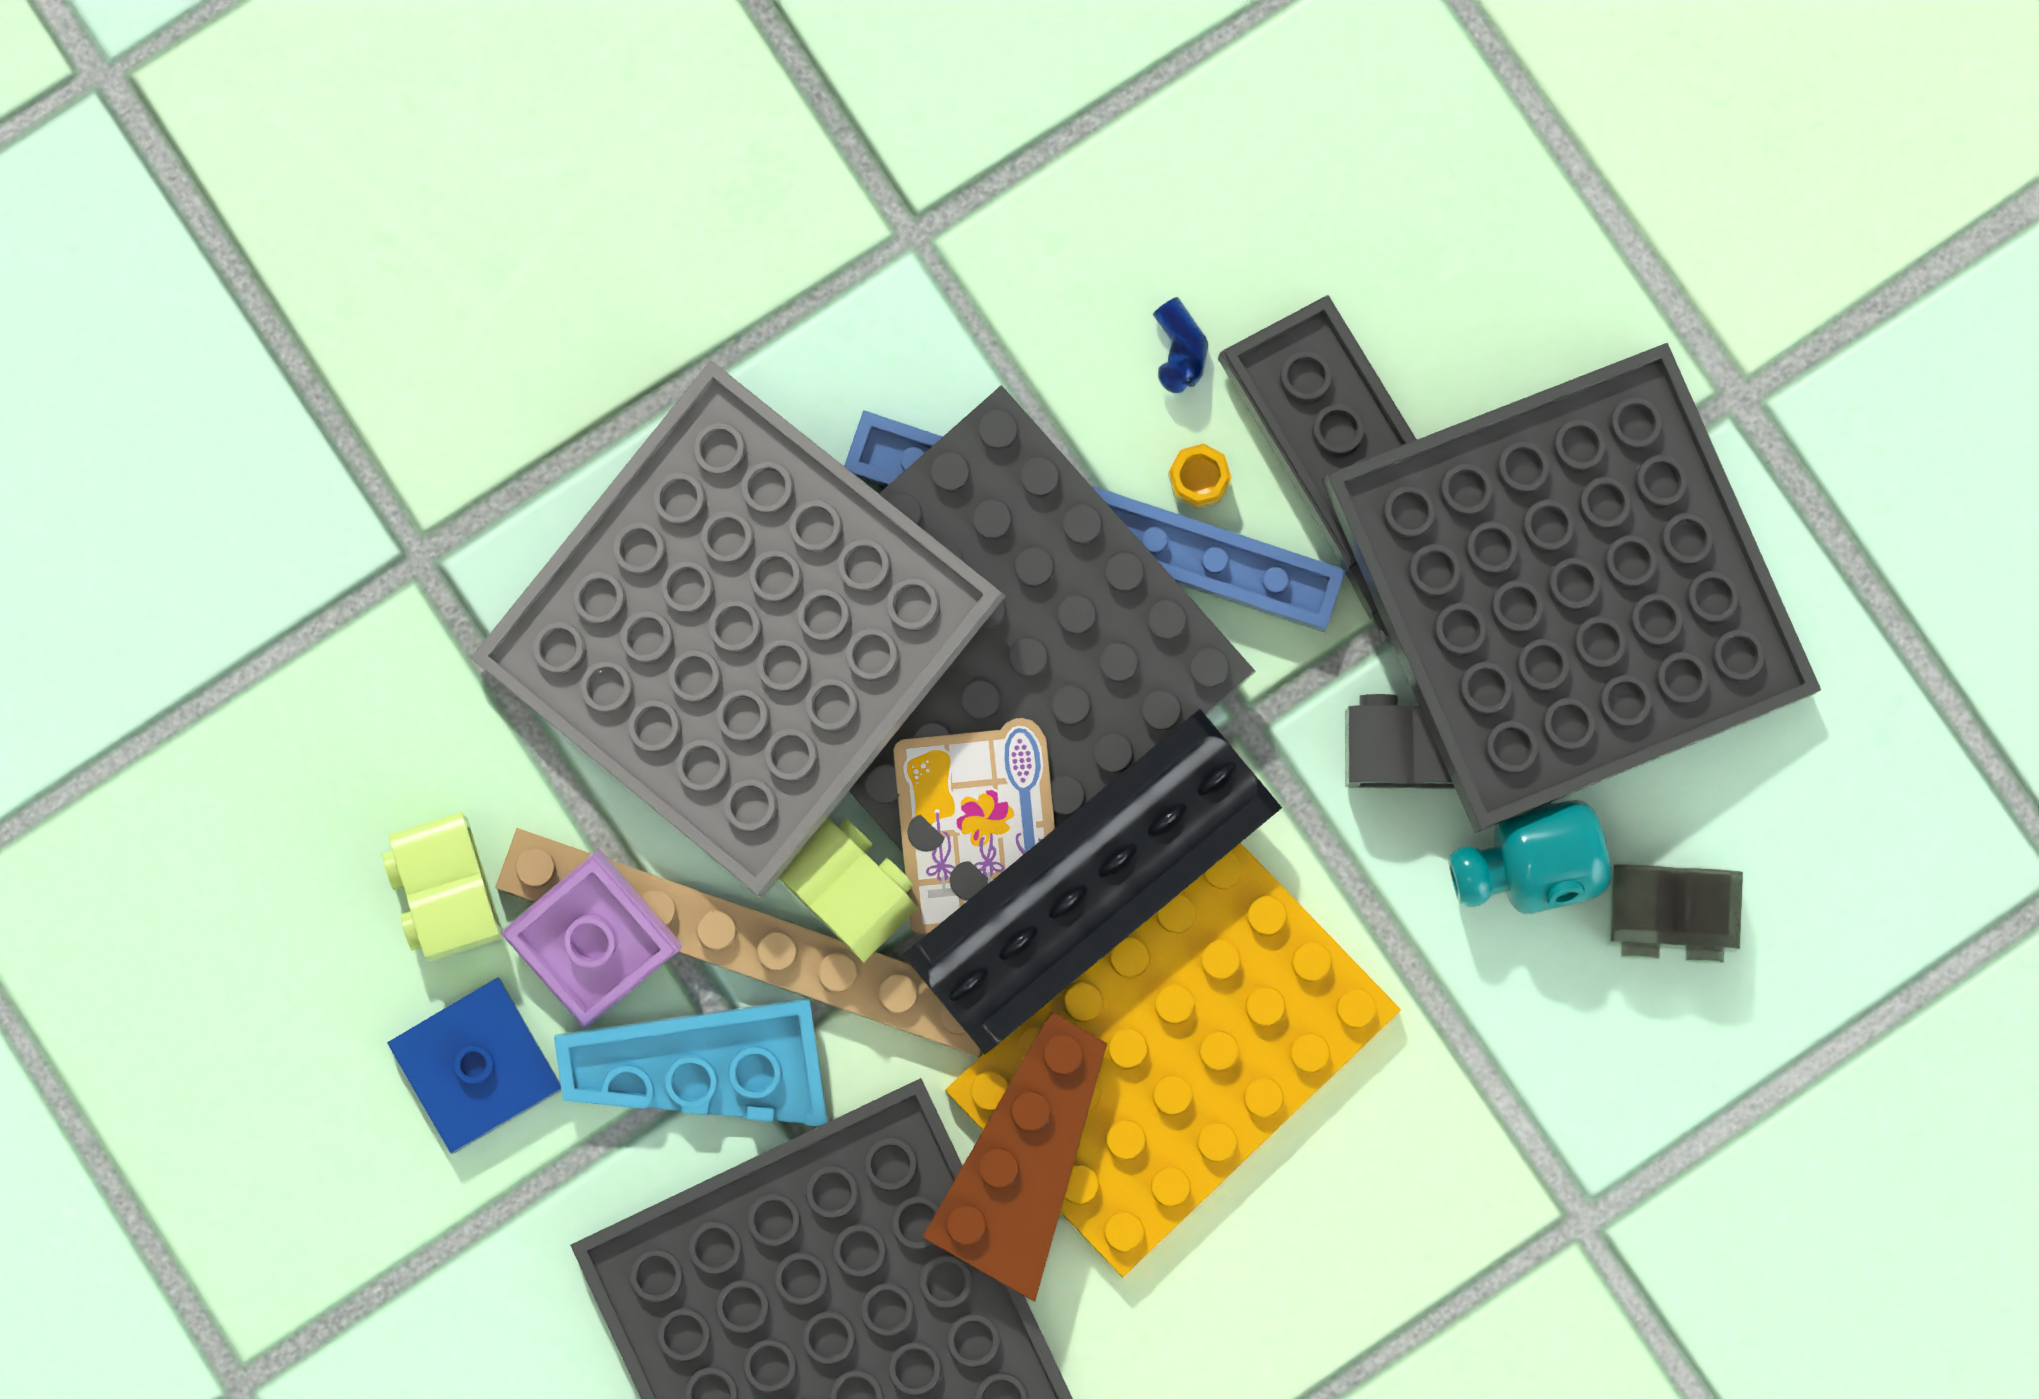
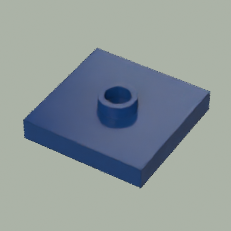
M499 977L387 1042L450 1154L460 1151L562 1091L559 1079Z

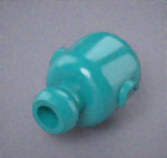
M1568 800L1554 804L1548 803L1499 823L1494 831L1495 847L1480 850L1473 846H1465L1455 850L1448 857L1450 875L1459 904L1467 907L1480 906L1487 902L1492 895L1506 892L1511 905L1518 912L1535 914L1596 898L1608 888L1611 882L1610 859L1599 819L1590 805L1578 800Z

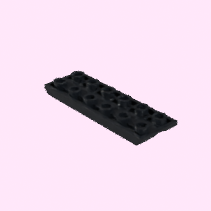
M1199 709L906 951L903 957L985 1055L1275 815L1282 807L1204 712Z

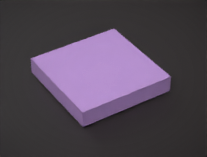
M599 848L507 925L500 933L584 1029L589 1027L662 966L683 946Z

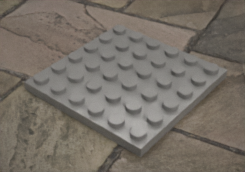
M710 360L470 658L745 886L763 898L1006 596Z

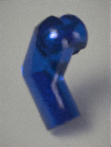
M1174 297L1160 306L1152 315L1171 341L1168 362L1158 368V379L1167 391L1178 394L1182 393L1187 386L1194 387L1203 377L1209 344L1205 334L1179 297Z

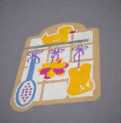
M1016 718L1007 722L1001 730L903 739L895 744L893 752L897 793L900 795L898 797L904 868L905 875L914 884L907 892V895L918 907L909 917L910 929L920 935L928 934L968 901L958 897L950 887V874L958 864L970 861L988 878L989 884L1055 829L1047 741L1040 727L1032 720ZM919 814L945 838L943 843L933 851H920L913 847L908 839L907 830L909 823Z

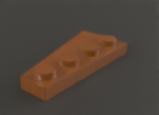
M1052 1011L922 1236L927 1241L1033 1302L1036 1301L1107 1047L1106 1042Z

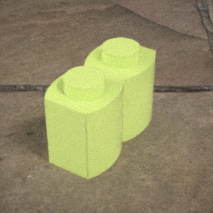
M463 812L388 835L392 851L383 853L382 859L392 889L396 890L404 887L410 912L400 914V918L411 951L422 948L425 958L431 962L504 939L500 934L502 931L473 833L468 818Z
M828 817L779 879L864 963L918 909L906 894L914 884L890 859L886 858L878 866L865 854L873 844L851 821L845 818L837 826Z

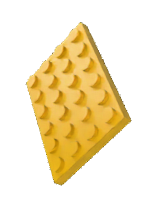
M1240 843L987 1054L984 1055L983 1053L945 1092L983 1131L1051 1011L1107 1043L1060 1213L1123 1278L1387 1025L1401 1009Z

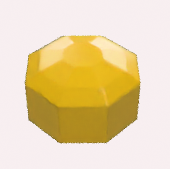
M1204 443L1180 450L1168 471L1175 499L1196 510L1220 503L1232 479L1225 455Z

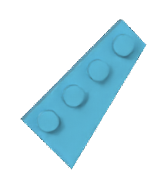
M810 998L555 1034L554 1036L563 1101L640 1109H665L699 1115L743 1117L748 1120L768 1122H793L817 1127L828 1122Z

